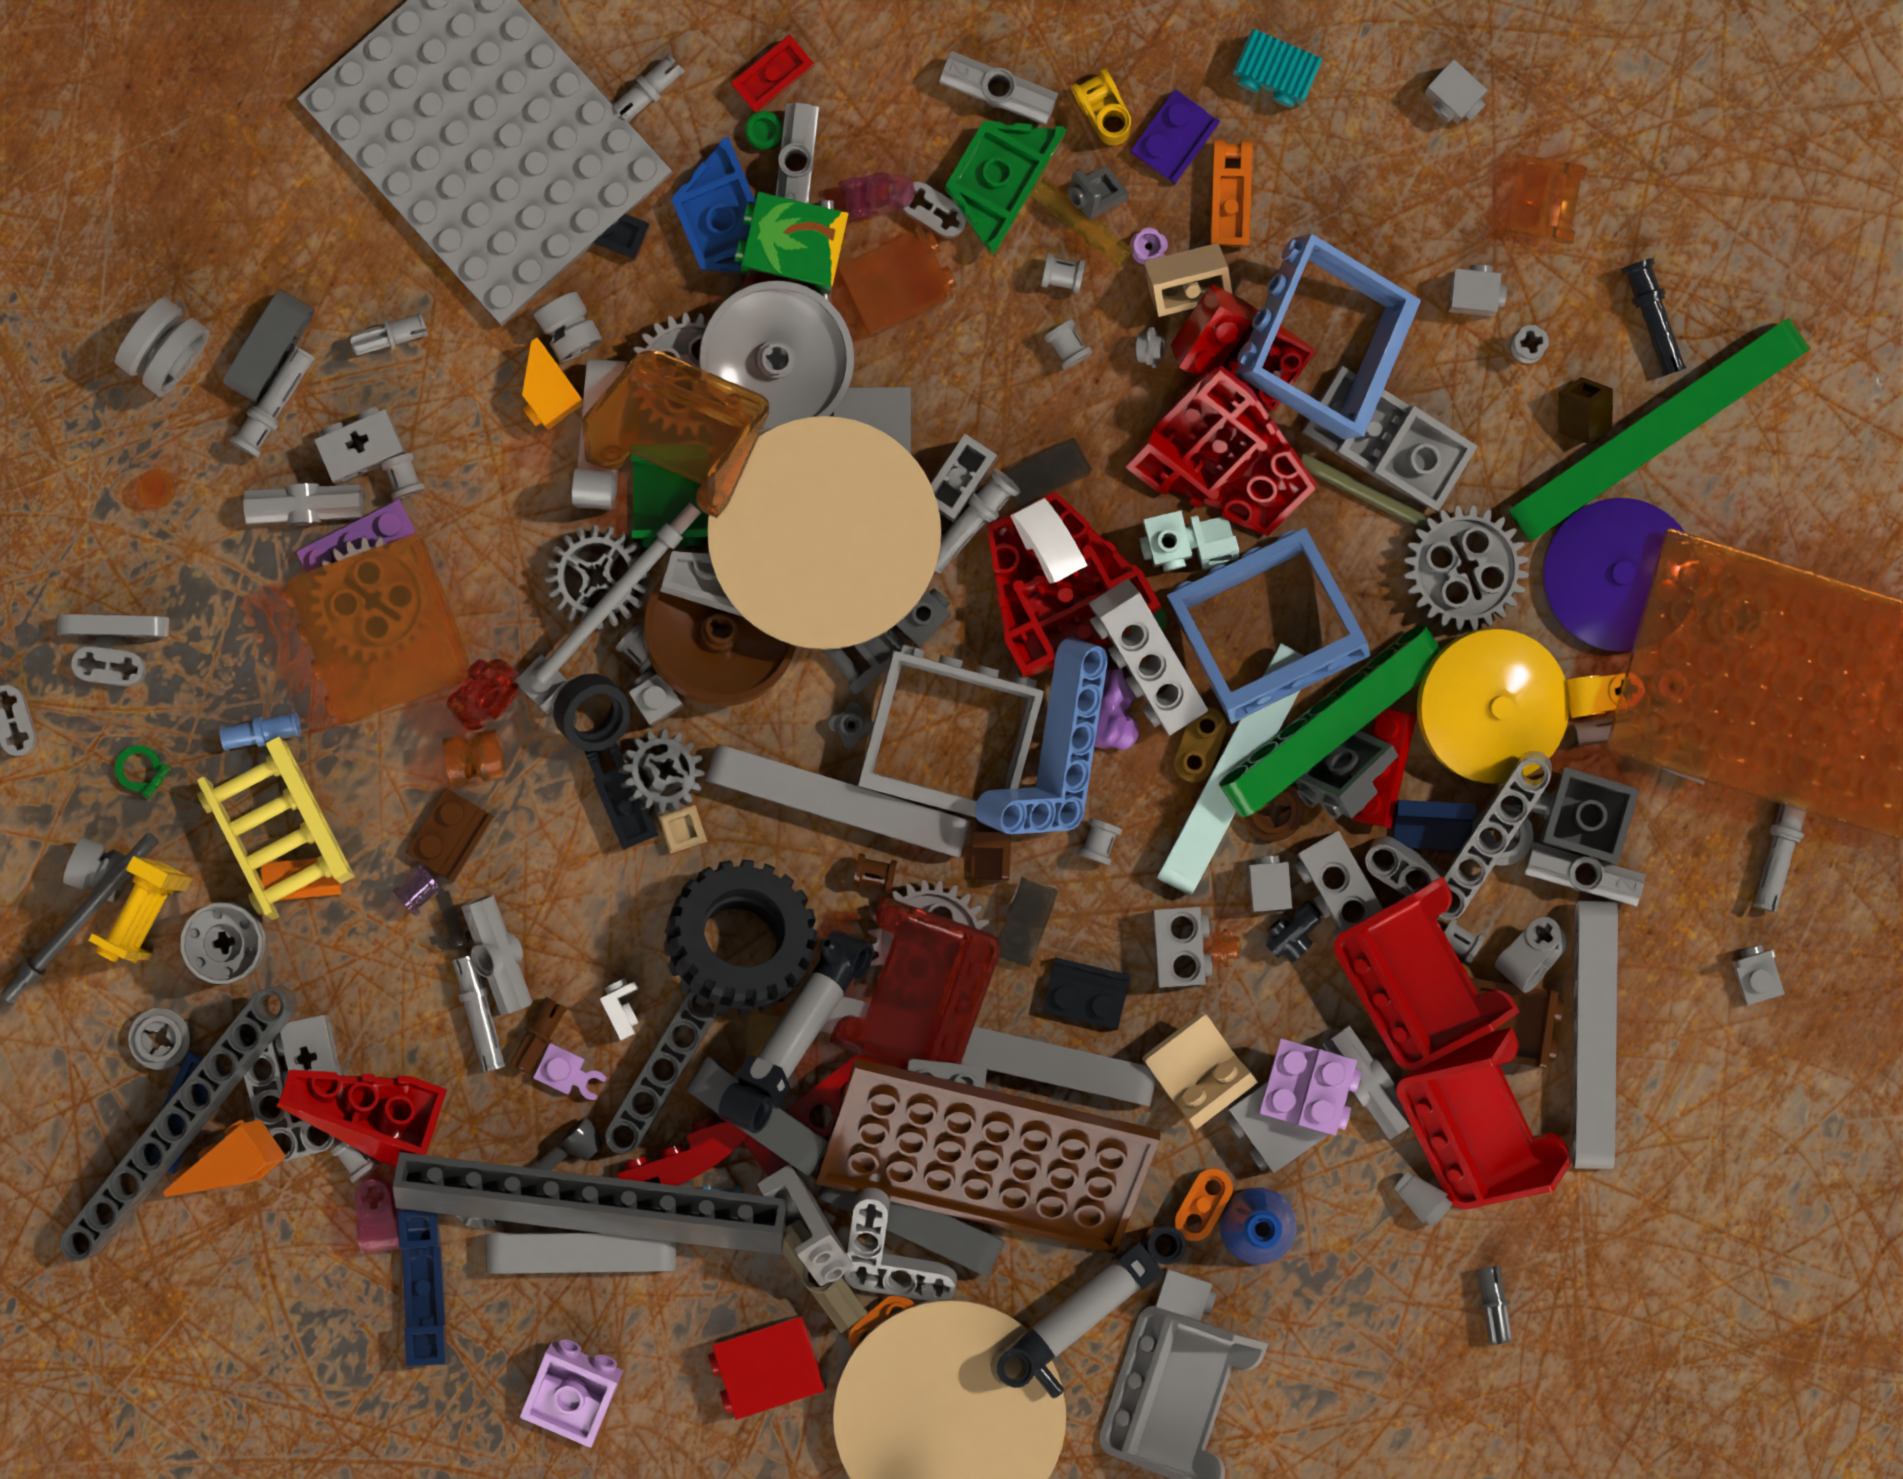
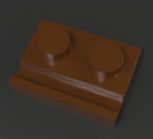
M446 787L407 849L406 854L454 883L495 817Z

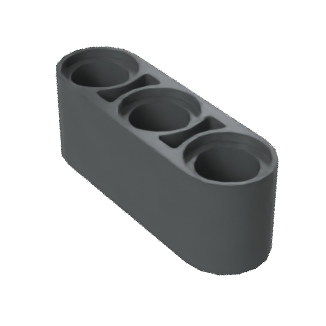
M280 289L268 304L224 377L223 384L257 404L286 361L293 346H296L314 315L315 309Z

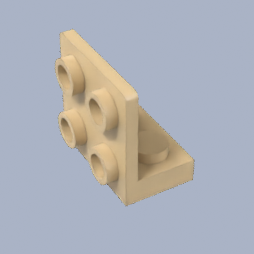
M1205 1012L1197 1014L1143 1056V1061L1196 1130L1258 1083L1252 1073L1233 1053Z

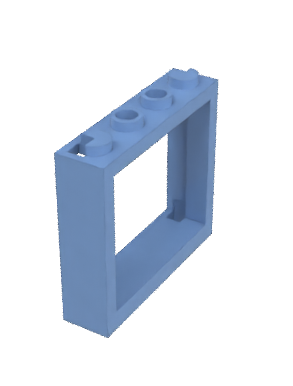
M1313 234L1292 238L1283 249V262L1278 273L1273 276L1268 284V297L1265 304L1253 319L1252 327L1254 329L1250 339L1238 354L1237 360L1239 364L1234 375L1344 440L1364 437L1421 300ZM1307 261L1312 262L1385 306L1340 414L1262 368Z
M1306 527L1299 531L1291 530L1285 532L1278 537L1275 543L1264 548H1253L1247 551L1242 556V559L1229 565H1218L1212 568L1207 573V576L1195 582H1183L1176 586L1172 593L1167 595L1171 611L1231 724L1370 656L1368 642ZM1304 552L1348 636L1230 692L1187 609Z

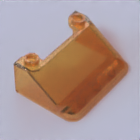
M656 350L643 351L632 359L583 416L582 427L585 458L587 462L598 467L614 470L622 467L625 459L631 453L702 484L696 493L698 508L704 513L718 518L730 503L768 418L769 402L763 395L665 353Z

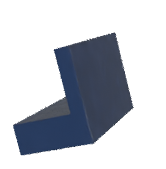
M1397 800L1393 838L1410 849L1459 851L1472 832V821L1476 818V804Z

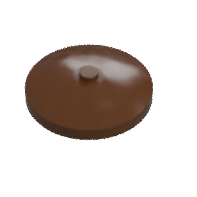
M663 578L660 580L647 603L643 617L642 634L648 659L657 674L667 685L682 696L702 704L733 706L759 698L780 681L793 658L796 646L765 634L742 616L661 592L660 588Z

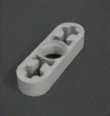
M57 615L56 634L64 636L168 638L169 618L160 616Z

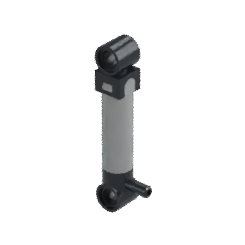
M835 929L827 938L820 941V961L758 1055L749 1054L735 1075L738 1083L731 1084L724 1092L718 1109L721 1119L752 1133H759L763 1130L770 1119L772 1109L778 1108L791 1088L788 1082L789 1077L854 978L860 979L869 969L874 954V948L870 942L839 929Z
M1155 1225L1148 1228L1142 1235L1140 1242L1132 1241L1112 1257L1113 1261L1009 1346L997 1351L990 1364L994 1379L1000 1384L1018 1388L1028 1384L1033 1376H1035L1051 1398L1055 1399L1064 1392V1388L1046 1365L1136 1291L1145 1289L1164 1272L1157 1264L1167 1265L1179 1261L1186 1249L1183 1234L1177 1228L1166 1225ZM1166 1234L1171 1240V1248L1167 1254L1161 1256L1155 1249V1241L1158 1236ZM1016 1356L1020 1360L1022 1368L1016 1377L1009 1378L1004 1372V1365L1009 1358Z

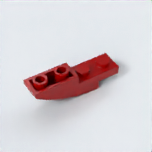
M714 1117L692 1124L694 1132L686 1134L690 1146L689 1150L684 1151L682 1144L660 1151L662 1159L647 1163L645 1156L623 1163L625 1171L617 1173L618 1179L642 1182L659 1177L661 1184L678 1186L720 1163L750 1135L727 1121L716 1124Z

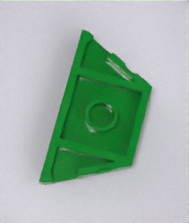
M983 121L946 183V192L990 254L995 256L1065 136L1067 129L1063 126H1055L1054 129L1032 127V124L1016 123L1014 125H1005L1002 122Z

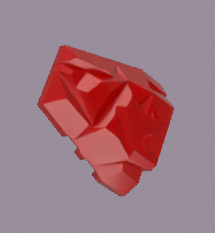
M1223 366L1216 367L1211 372L1205 371L1155 422L1149 436L1138 446L1126 464V468L1155 491L1167 495L1168 490L1190 498L1189 504L1200 509L1202 504L1213 507L1223 512L1224 519L1269 536L1317 487L1316 481L1253 390Z
M1056 491L1043 498L1049 502L1058 514L1087 566L1057 582L1049 583L1034 550L1026 549L1010 516L1011 514L987 525L1005 644L1023 677L1036 675L1047 669L1053 671L1057 649L1066 638H1078L1102 648L1111 644L1108 636L1101 639L1093 627L1090 619L1095 617V614L1088 603L1124 580L1129 579L1136 587L1152 614L1161 608V604L1144 573L1135 564L1132 566L1123 558L1109 540L1105 541L1091 528V524ZM1134 625L1126 627L1122 635L1131 632Z

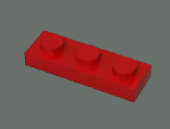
M1385 709L1374 718L1370 736L1391 744L1398 757L1381 775L1372 781L1378 793L1350 820L1391 829L1417 716Z

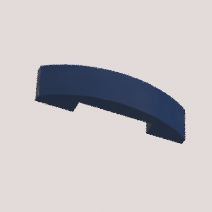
M400 1210L397 1212L404 1283L406 1366L446 1364L445 1291L438 1213Z

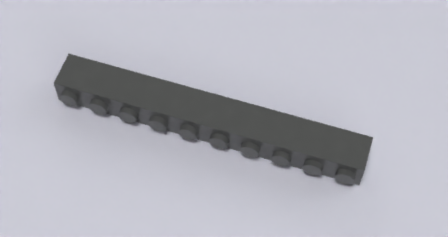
M403 1152L399 1153L393 1182L395 1206L399 1209L782 1255L787 1225V1199Z

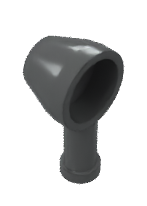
M583 1117L563 1135L558 1144L542 1159L532 1164L533 1168L552 1170L569 1154L587 1161L602 1146L595 1127L587 1117Z

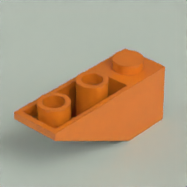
M239 1120L224 1131L226 1137L218 1144L213 1143L200 1151L197 1155L199 1161L192 1167L189 1165L176 1172L171 1177L173 1183L162 1193L165 1197L258 1181L283 1161L286 1156L261 1120L247 1123Z

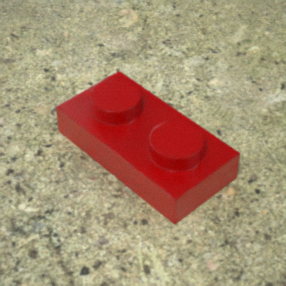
M789 34L731 82V86L751 110L757 113L815 65Z

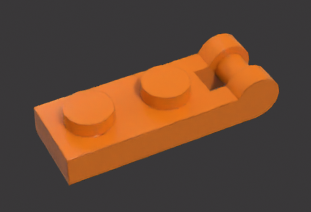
M1214 139L1210 245L1219 243L1220 247L1249 248L1253 141L1241 140L1240 144H1228L1226 140ZM1225 159H1240V169L1225 168Z

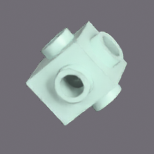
M1181 510L1144 519L1142 524L1146 537L1139 538L1144 560L1151 559L1153 568L1162 566L1163 572L1186 567L1185 560L1191 559V549L1197 548V542L1192 525L1185 527ZM1162 539H1172L1175 546L1172 548L1164 547Z

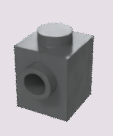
M935 588L930 592L926 590L913 610L895 627L918 649H921L951 617V613L946 609L951 603Z

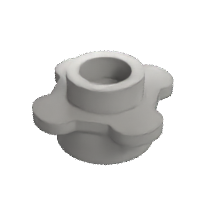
M1149 327L1148 332H1139L1136 342L1137 360L1140 363L1152 365V368H1158L1159 359H1163L1165 356L1166 342L1164 336H1161L1160 330Z

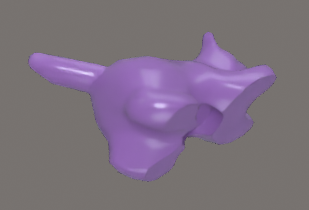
M1115 668L1114 670L1108 669L1106 671L1094 747L1102 749L1117 748L1124 751L1129 749L1139 736L1138 723L1127 712L1129 705L1135 698V695L1125 681L1130 676V673L1124 677L1122 669Z

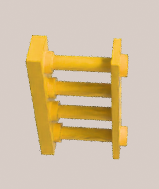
M133 856L126 870L135 875L132 880L135 885L108 935L91 934L88 940L98 945L95 950L97 954L113 962H117L119 957L133 963H137L138 960L151 959L153 953L141 947L168 894L173 895L174 891L186 892L193 879L161 861Z

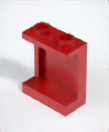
M802 1314L725 1341L715 1342L712 1345L714 1352L708 1354L714 1376L721 1374L726 1388L720 1391L726 1413L733 1412L735 1420L826 1390Z

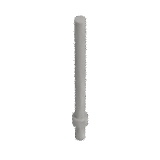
M689 502L670 525L665 523L656 533L658 538L533 674L545 685L670 547L674 549L683 539L681 534L701 513L694 505Z

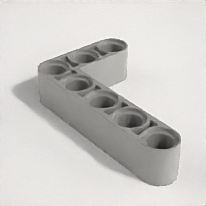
M1529 751L1518 760L1446 871L1389 836L1379 837L1371 843L1365 858L1368 871L1405 896L1443 876L1450 890L1459 896L1460 903L1450 906L1445 913L1438 917L1445 920L1458 918L1465 911L1547 787L1552 773L1550 759L1542 752ZM1530 763H1536L1543 768L1545 774L1540 779L1532 780L1525 776L1523 768ZM1509 795H1514L1522 800L1523 807L1516 812H1511L1503 806L1502 800ZM1488 827H1493L1500 831L1502 839L1497 843H1488L1482 838L1481 832ZM1380 849L1388 850L1393 854L1394 862L1389 865H1382L1376 861L1374 853ZM1472 859L1479 863L1481 871L1475 875H1468L1462 871L1460 864L1464 860ZM1419 870L1426 875L1427 882L1421 886H1415L1408 881L1407 874L1410 871Z

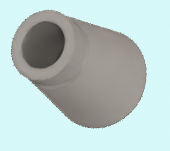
M1409 1171L1394 1187V1190L1399 1193L1400 1197L1423 1224L1425 1222L1429 1223L1432 1227L1442 1219L1453 1204L1446 1198L1447 1193L1412 1175Z

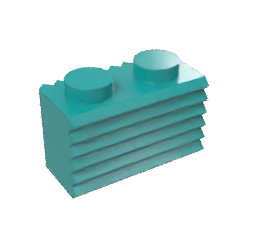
M1252 28L1232 76L1238 78L1237 84L1242 88L1258 93L1260 88L1274 94L1272 99L1275 102L1293 108L1295 103L1303 106L1323 59Z

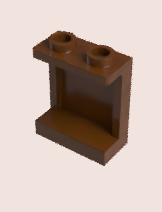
M1470 978L1479 995L1493 989L1502 990L1510 995L1520 1013L1494 1030L1498 1031L1512 1027L1519 1043L1518 1052L1508 1063L1547 1068L1549 1061H1555L1558 1039L1552 1038L1554 1022H1561L1564 1001L1558 999L1559 991L1533 988L1531 991L1524 993L1512 984Z

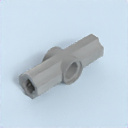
M951 51L939 81L942 85L985 101L992 108H1003L1043 125H1047L1059 94L1016 77L1004 68H993ZM995 80H1003L1009 85L1010 90L1006 95L997 97L989 92L988 86Z
M786 103L781 151L778 157L779 170L775 196L809 203L819 107L804 103ZM795 154L802 155L807 160L804 169L797 172L790 171L785 165L787 159Z
M302 483L286 485L285 489L244 491L243 506L247 525L287 523V525L303 526L321 524L322 520L363 518V495L360 484L320 487V484Z
M1535 842L1532 843L1528 853L1524 875L1569 887L1577 892L1590 893L1637 907L1642 895L1646 874L1598 861L1593 857L1580 856ZM1582 863L1591 866L1594 871V879L1589 885L1580 884L1575 877V870Z
M486 895L463 904L461 908L475 944L471 950L472 964L480 975L487 977L500 1015L509 1014L530 1006L533 1002L519 966L523 958L522 946L515 935L507 932L494 895Z
M1349 1025L1322 1043L1327 1052L1357 1060L1355 1068L1362 1070L1357 1091H1351V1093L1363 1108L1366 1106L1389 1140L1411 1126L1398 1099L1397 1092L1393 1088L1395 1086L1394 1082L1375 1057H1371Z

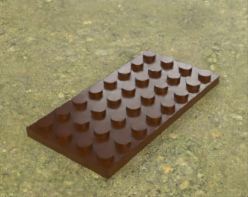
M856 1058L817 1171L816 1184L856 1194L866 1188H877L884 1191L891 1202L1116 1254L1160 1142V1130Z

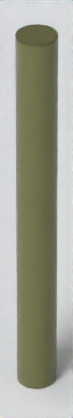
M1305 453L1301 459L1310 474L1427 533L1429 529L1425 520L1431 518L1437 524L1440 523V521Z

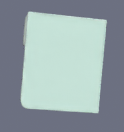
M1198 515L1190 517V526L1192 525L1197 542L1196 550L1201 569L1239 560V547L1236 536L1232 534L1229 520L1219 517L1200 522Z

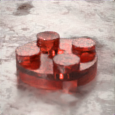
M483 658L476 660L468 669V677L459 689L448 698L447 708L452 712L453 718L467 730L473 731L485 727L481 721L489 716L496 720L505 712L515 698L519 685L514 681L515 676L519 677V673L503 659H494L489 662Z

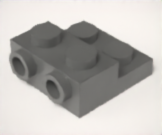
M1357 731L1295 781L1299 787L1297 793L1305 804L1313 808L1319 803L1335 819H1338L1342 814L1352 819L1378 793L1372 781L1386 770L1398 757V754L1391 744L1364 732Z

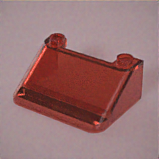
M881 895L876 909V921L882 930L895 934L865 1019L855 1015L842 1017L836 1023L829 1042L864 1057L908 1070V1063L911 1059L961 1064L1000 955L999 941L994 935Z

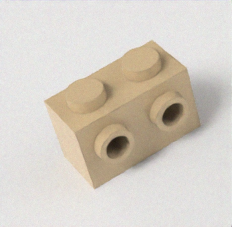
M1219 243L1144 261L1149 292L1159 317L1195 308L1210 284L1233 294L1228 265Z

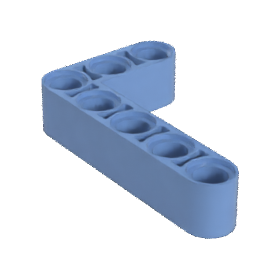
M1074 637L1066 638L1061 642L1055 657L1036 787L999 789L984 792L978 799L975 807V815L978 821L1007 834L1069 831L1080 824L1085 811L1108 656L1102 647Z

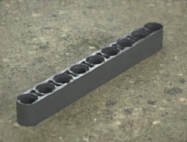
M282 986L270 987L258 991L63 1233L60 1246L63 1254L68 1259L81 1261L98 1256L105 1250L296 1011L297 1000L290 989ZM272 994L278 997L281 1004L280 1010L276 1015L268 1007V1000ZM248 1024L256 1030L257 1036L253 1044L248 1043L244 1036V1030ZM224 1054L232 1060L233 1066L229 1074H226L220 1066V1061ZM200 1084L204 1085L208 1090L209 1096L205 1104L197 1098L196 1092ZM176 1114L180 1115L185 1123L181 1134L173 1127V1118ZM151 1144L157 1145L160 1149L161 1157L158 1163L150 1158L149 1148ZM128 1173L133 1175L137 1182V1188L134 1193L129 1191L125 1184ZM104 1203H107L112 1208L113 1218L111 1222L105 1220L102 1215ZM81 1232L89 1239L87 1251L82 1250L78 1243V1237Z

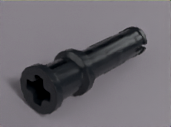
M1649 258L1621 269V272L1628 277L1634 294L1632 303L1636 308H1641L1663 371L1662 374L1666 376L1687 367L1682 359L1662 299H1665L1664 295L1666 293L1664 288H1660L1652 267L1655 264L1654 258Z

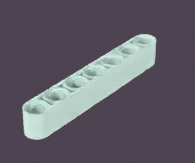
M1281 643L1263 677L1305 656ZM1300 691L1240 719L1162 866L1157 879L1189 896L1193 894L1236 813L1235 808L1219 787V782L1230 771L1277 735Z

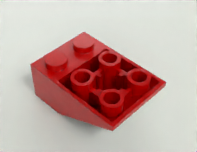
M1210 284L1170 344L1178 367L1200 377L1205 371L1211 372L1214 368L1223 366L1234 375L1239 364L1237 360L1238 354L1250 339L1254 329L1252 322L1259 310L1244 299ZM1280 325L1262 368L1288 384L1293 385L1316 352L1315 348ZM1237 377L1253 390L1263 407L1275 412L1281 403L1280 401Z

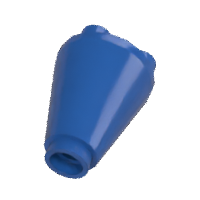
M1264 1187L1247 1188L1235 1194L1227 1202L1219 1220L1220 1236L1227 1250L1237 1259L1253 1265L1269 1264L1281 1258L1292 1246L1297 1232L1296 1216L1290 1203L1278 1192ZM1259 1222H1266L1270 1226V1232L1265 1237H1260L1255 1232V1226Z

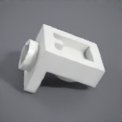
M624 978L604 988L607 995L600 998L621 1041L635 1035L636 1032L633 1026L639 1023L629 1002L622 1005L619 999L640 988L637 982L634 981L628 984Z

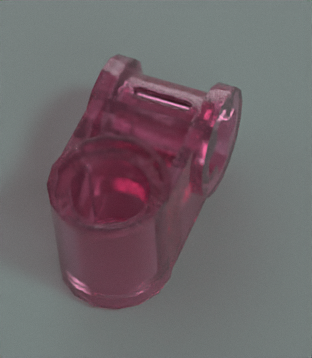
M881 172L864 177L846 179L838 183L839 190L844 192L846 210L849 213L847 222L864 221L875 218L880 214L904 209L910 205L915 195L913 182L909 177L902 174ZM890 185H891V187H892V192H891V195H890V197H889V187H890Z
M373 1177L367 1179L358 1187L355 1193L358 1217L357 1230L361 1254L399 1250L398 1218L395 1213L392 1188L382 1178ZM371 1186H375L376 1192H383L384 1197L378 1201L377 1206H373L372 1200H365L364 1197L370 1191Z

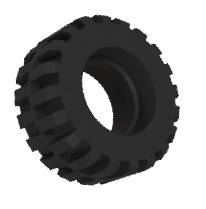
M742 859L740 866L733 867V862L728 860L719 862L717 870L713 871L709 866L698 873L697 879H690L682 888L680 896H677L665 929L667 934L664 942L665 955L670 956L668 967L672 976L679 975L681 978L679 987L686 994L693 990L698 995L695 1002L703 1007H706L707 1003L711 1002L718 1005L716 1012L726 1015L730 1008L738 1009L739 1016L750 1015L753 1008L757 1007L762 1013L772 1009L776 1001L782 1003L791 995L793 989L798 987L814 955L813 949L817 943V931L813 929L816 918L813 909H806L805 907L808 898L804 891L801 889L795 892L792 889L794 880L787 874H784L782 878L774 875L776 867L766 863L763 869L753 867L754 860ZM726 909H743L755 913L769 925L775 936L776 948L774 954L765 963L752 967L735 966L723 961L711 950L704 935L705 926L709 918L717 912Z

